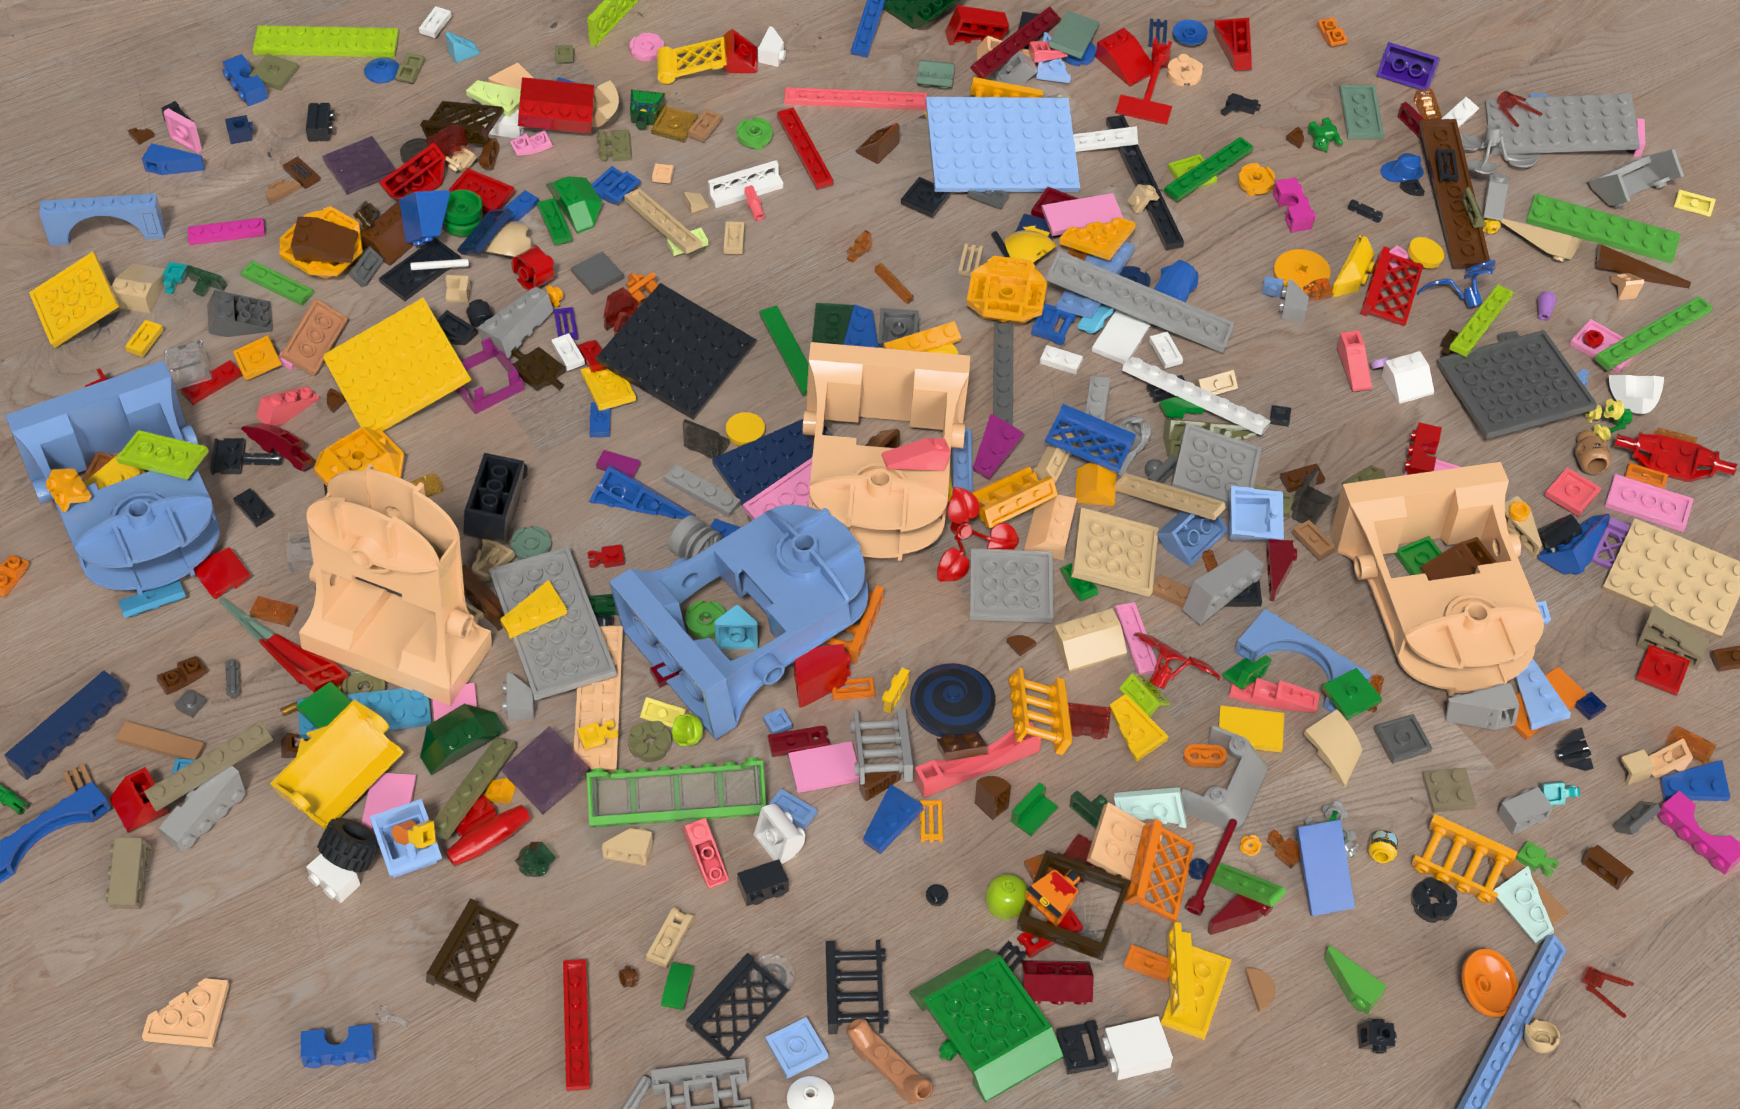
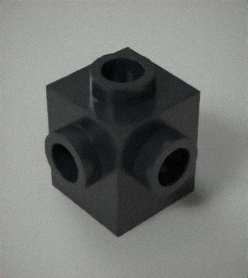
M1372 1019L1371 1022L1368 1021L1358 1025L1359 1049L1372 1050L1375 1054L1387 1053V1049L1395 1047L1397 1035L1394 1031V1023H1385V1019Z

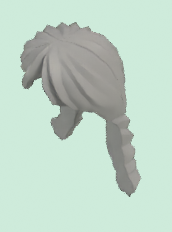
M1129 416L1124 418L1118 426L1136 434L1131 450L1127 454L1119 473H1117L1121 477L1127 473L1126 470L1135 456L1145 448L1150 440L1151 429L1148 423L1141 417ZM1109 448L1102 449L1104 454L1110 452ZM1097 450L1089 451L1094 456L1099 455Z

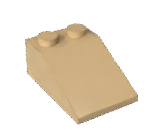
M133 263L115 278L111 286L120 306L118 308L150 313L163 287L164 279L162 274L165 268Z

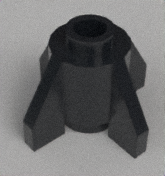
M1582 727L1573 729L1559 744L1560 749L1556 750L1559 761H1564L1566 766L1584 771L1594 769L1591 758L1586 759V757L1591 755L1586 740L1580 741L1585 739Z

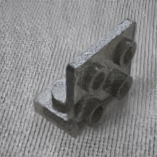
M684 419V447L704 454L708 458H715L725 453L730 445V439L721 436L714 430Z
M1317 468L1311 474L1308 473L1306 475L1303 487L1299 486L1294 495L1296 499L1291 507L1294 510L1292 519L1300 523L1310 520L1315 526L1332 501L1331 496L1315 489L1319 473Z

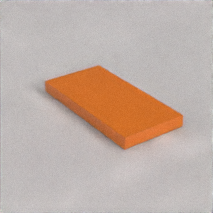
M1559 666L1545 675L1569 711L1587 699L1588 694ZM1519 692L1516 694L1520 706L1516 725L1512 727L1527 740L1546 726L1534 730L1530 729L1529 719L1526 717L1525 706Z

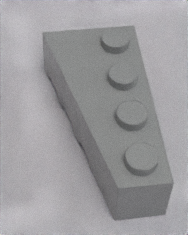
M534 287L509 306L500 310L499 313L486 320L478 327L482 341L490 337L492 345H495L499 351H502L509 358L512 355L511 350L518 348L522 344L521 340L525 336H530L533 333L532 329L535 326H539L553 312L548 293L538 287Z
M1245 549L1196 579L1192 584L1182 610L1201 625L1253 582H1257L1262 576L1261 571L1264 563Z
M230 766L201 784L197 790H191L186 795L185 804L183 806L178 805L160 825L159 830L163 840L180 853L193 846L203 833L208 832L219 818H223L233 805L243 799L246 792L239 771Z

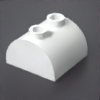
M769 804L761 808L754 836L774 861L779 859L781 864H783L801 850L805 842V833L802 828L794 826L792 817L788 812L784 813L777 804Z

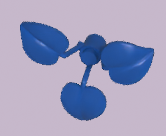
M1495 259L1484 261L1465 270V272L1472 270V272L1464 276V279L1472 277L1473 287L1464 289V294L1454 281L1448 278L1425 284L1417 294L1419 295L1424 289L1433 285L1451 284L1461 299H1465L1468 308L1481 305L1482 300L1477 288L1476 277L1484 273L1493 274V270L1496 269L1494 267L1496 261Z

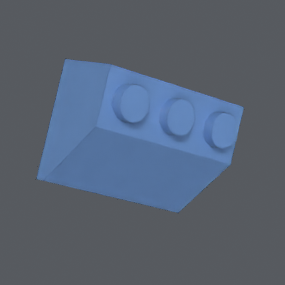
M1180 511L1156 534L1169 553L1186 565L1191 566L1229 530L1220 515L1215 520Z

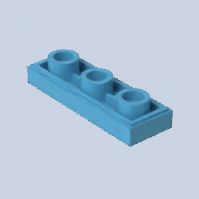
M177 580L142 592L143 594L141 595L136 594L119 600L118 602L123 616L126 618L136 616L149 609H157L161 605L170 602H177L186 596L180 581Z

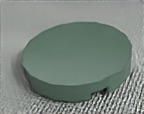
M531 526V528L527 529L526 527L521 528L511 538V550L514 551L515 557L518 560L551 551L552 542L549 533L537 526Z

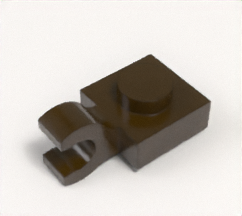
M1451 329L1447 332L1440 345L1444 347L1440 358L1451 355L1452 350L1449 348L1458 336V332Z

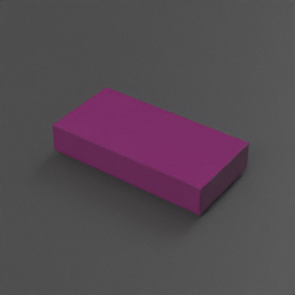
M603 450L596 463V469L606 471L608 466L614 465L635 477L641 466V461Z

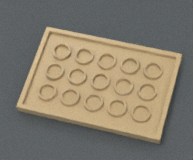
M1635 518L1602 590L1652 610L1655 604L1685 625L1721 639L1740 597V561Z

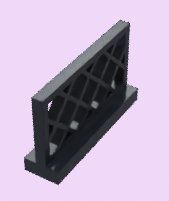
M747 952L688 1017L686 1027L691 1032L697 1033L728 1060L789 990L757 964L754 958ZM755 969L761 974L762 983H749L748 975ZM775 986L781 992L776 998H766L765 987ZM762 987L763 999H750L749 988ZM738 988H746L747 1000H733V992ZM764 1003V1012L761 1015H751L750 1004ZM747 1004L748 1015L735 1016L734 1005ZM721 1005H731L732 1016L718 1017V1008ZM748 1020V1030L746 1032H736L735 1021ZM732 1021L733 1033H719V1022ZM706 1022H716V1034H706L700 1028ZM741 1036L740 1039L736 1042V1037ZM733 1037L734 1045L728 1052L720 1046V1038Z

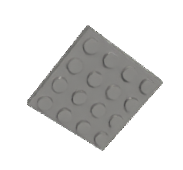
M1186 423L1171 486L1223 501L1225 506L1229 507V490L1231 486L1254 487L1262 448Z
M971 548L970 620L1053 623V551Z

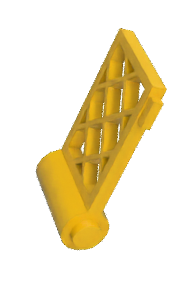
M724 37L675 49L661 47L656 52L657 76L659 82L663 84L672 83L675 77L708 69L715 70L727 65ZM721 44L716 50L713 49L715 45ZM698 49H703L700 54L695 53ZM708 52L712 53L708 58L704 57ZM687 53L683 58L678 57V54ZM691 56L696 57L692 62L687 61ZM717 56L722 57V60L713 61ZM700 60L704 61L703 64L696 65ZM683 64L687 65L685 69L679 70Z

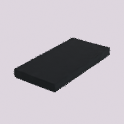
M433 238L432 242H428L379 278V282L406 302L451 269L411 270V263L461 259V256L437 238Z

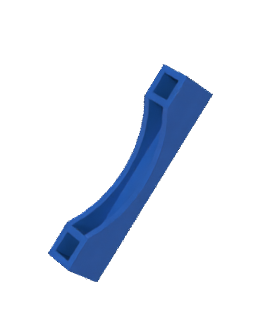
M93 782L80 787L78 791L62 799L57 805L48 811L42 812L37 818L24 824L19 830L0 841V883L15 874L20 861L27 851L44 836L68 825L94 822L111 810L107 799Z

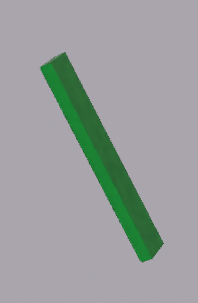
M1240 136L1165 186L1164 192L1174 200L1179 201L1252 152L1254 146Z
M778 306L760 310L759 315L801 395L806 396L809 364Z

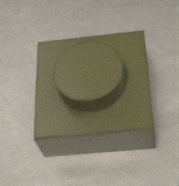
M555 45V63L573 62V45Z

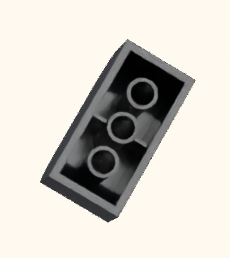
M484 453L464 510L463 534L465 536L506 543L521 495L524 470L523 460Z

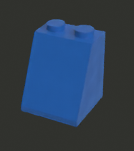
M449 190L414 192L399 199L406 244L413 243V246H421L432 242L433 238L440 236L450 196Z

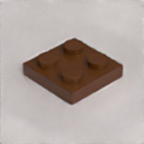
M967 731L963 735L957 736L947 734L937 739V747L945 761L988 754L987 745L979 732Z

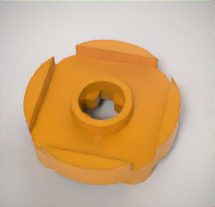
M1258 163L1243 166L1238 176V184L1246 191L1247 195L1255 196L1256 194H1265L1273 190L1275 174L1272 169L1267 166L1265 168L1260 167Z

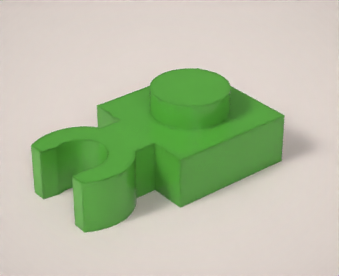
M1530 841L1526 842L1516 857L1521 864L1526 867L1528 866L1534 872L1537 868H1540L1547 877H1551L1554 872L1548 866L1557 869L1559 865L1557 860L1546 858L1547 851Z

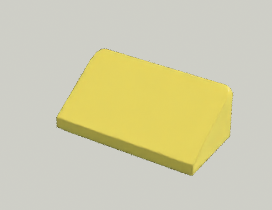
M1679 190L1674 208L1710 217L1716 199Z
M646 697L640 718L649 721H661L664 725L672 727L675 718L679 715L688 714L689 710Z

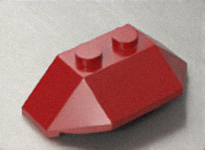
M432 143L381 180L379 184L390 198L397 200L409 191H433L442 184L446 157L436 144Z

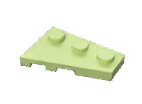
M477 80L466 90L468 97L484 105L502 106L504 108L503 115L507 117L512 116L519 109L521 89Z

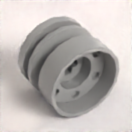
M690 515L676 526L669 539L668 548L669 551L678 557L690 559L722 540L723 537L718 531L710 526H706L704 522Z

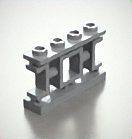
M745 1058L651 1070L653 1096L665 1094L667 1109H672L671 1106L683 1104L686 1105V1109H720L719 1100L733 1098L734 1108L729 1109H751L750 1099L738 1100L736 1085L747 1083ZM730 1079L731 1089L717 1090L716 1081ZM683 1085L684 1095L670 1096L669 1087ZM712 1088L714 1104L690 1105L689 1091Z

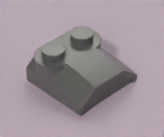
M880 308L878 345L883 347V344L917 333L919 310Z

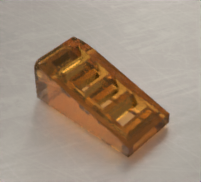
M1433 89L1417 90L1414 102L1420 115L1426 120L1442 119Z

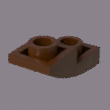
M194 656L177 662L176 669L157 675V681L165 694L168 695L193 683L202 677L207 670L199 658Z

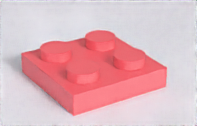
M1567 467L1548 488L1545 497L1579 517L1598 496L1602 488Z

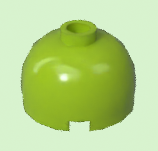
M1002 874L995 877L988 884L985 893V903L988 906L989 912L1003 920H1011V918L1017 916L1019 918L1026 901L1024 897L1028 888L1024 880L1012 874Z

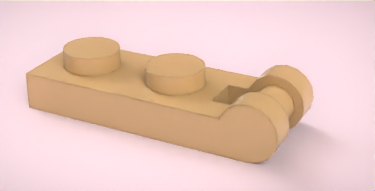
M673 907L650 947L646 960L667 969L686 932L692 926L695 915L690 913L684 914L680 909Z

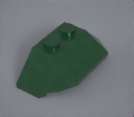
M464 703L427 725L420 759L432 776L504 733L506 728L495 712Z

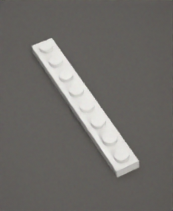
M1132 356L1123 365L1122 371L1259 435H1262L1270 425L1271 421L1264 416L1255 414L1243 406L1231 403L1228 399L1216 396L1208 390H1203L1191 382H1186L1174 374L1161 370L1157 366L1145 363L1140 358Z

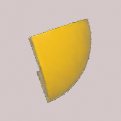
M1032 230L1017 231L1005 237V246L1011 258L1031 260L1033 263L1057 246L1046 235Z

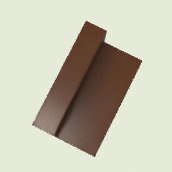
M1599 845L1595 848L1591 847L1581 862L1616 890H1619L1634 873V871Z

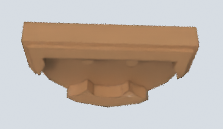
M277 180L268 187L267 201L269 204H272L301 189V184L296 180Z
M1246 968L1245 974L1258 1012L1266 1010L1273 1002L1276 993L1275 984L1264 971L1256 968Z

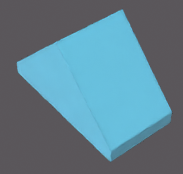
M446 32L448 53L455 63L479 55L480 51L473 41L451 32Z

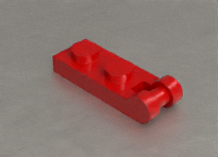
M1072 909L1067 911L1061 922L1057 925L1074 933L1083 931V925ZM1046 921L1047 923L1054 925L1051 921ZM1026 932L1017 937L1020 945H1024L1026 948L1025 952L1029 958H1033L1039 952L1055 945L1053 942ZM1034 938L1038 940V942L1035 944H1033L1031 941Z

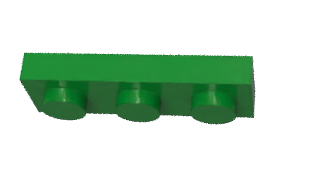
M551 198L537 202L538 210L554 246L572 241L571 233L556 199Z

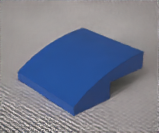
M611 166L591 185L600 199L618 204L624 199L625 194L630 193L641 183V180L628 171L623 174Z

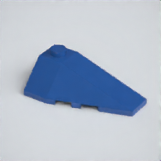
M1610 514L1591 516L1579 524L1583 533L1573 538L1567 544L1556 545L1558 551L1554 553L1545 548L1538 555V558L1563 574L1573 573V575L1584 572V568L1591 562L1609 522Z

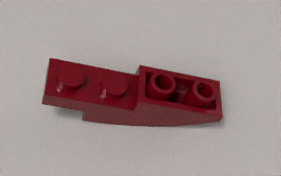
M253 423L241 428L264 451L268 453L277 451L280 456L292 463L294 468L303 471L314 467L316 461L302 450L305 443L292 433L264 423Z

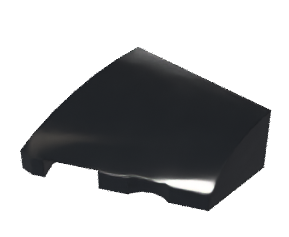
M1571 514L1537 529L1540 540L1544 542L1546 549L1551 553L1558 551L1556 545L1567 544L1573 538L1583 533L1578 521Z

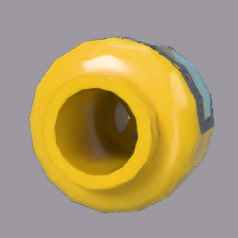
M1387 830L1374 832L1370 837L1368 847L1370 857L1379 863H1387L1394 860L1398 851L1397 836Z

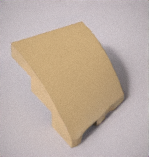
M1336 709L1306 729L1304 736L1318 749L1317 755L1331 768L1330 774L1345 787L1363 750L1352 727Z

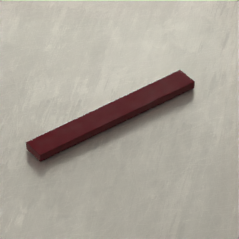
M1049 6L972 64L970 69L978 78L985 79L1010 60L1018 51L1027 47L1029 42L1035 41L1044 32L1056 25L1061 18Z

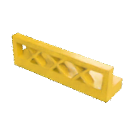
M1174 922L1167 933L1171 1017L1194 1019L1196 1017L1191 933L1182 932L1181 923Z

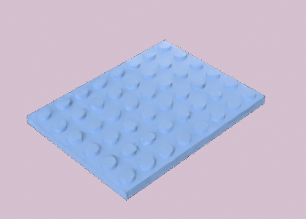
M926 97L925 104L934 192H968L970 190L985 192L986 190H991L992 192L994 190L1005 192H1044L1047 186L1061 192H1079L1080 183L1068 98Z

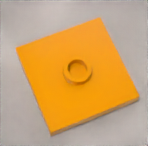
M268 335L232 351L246 381L282 365Z

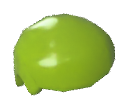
M695 714L677 716L672 726V736L675 743L679 746H693L697 744L703 735L701 719Z

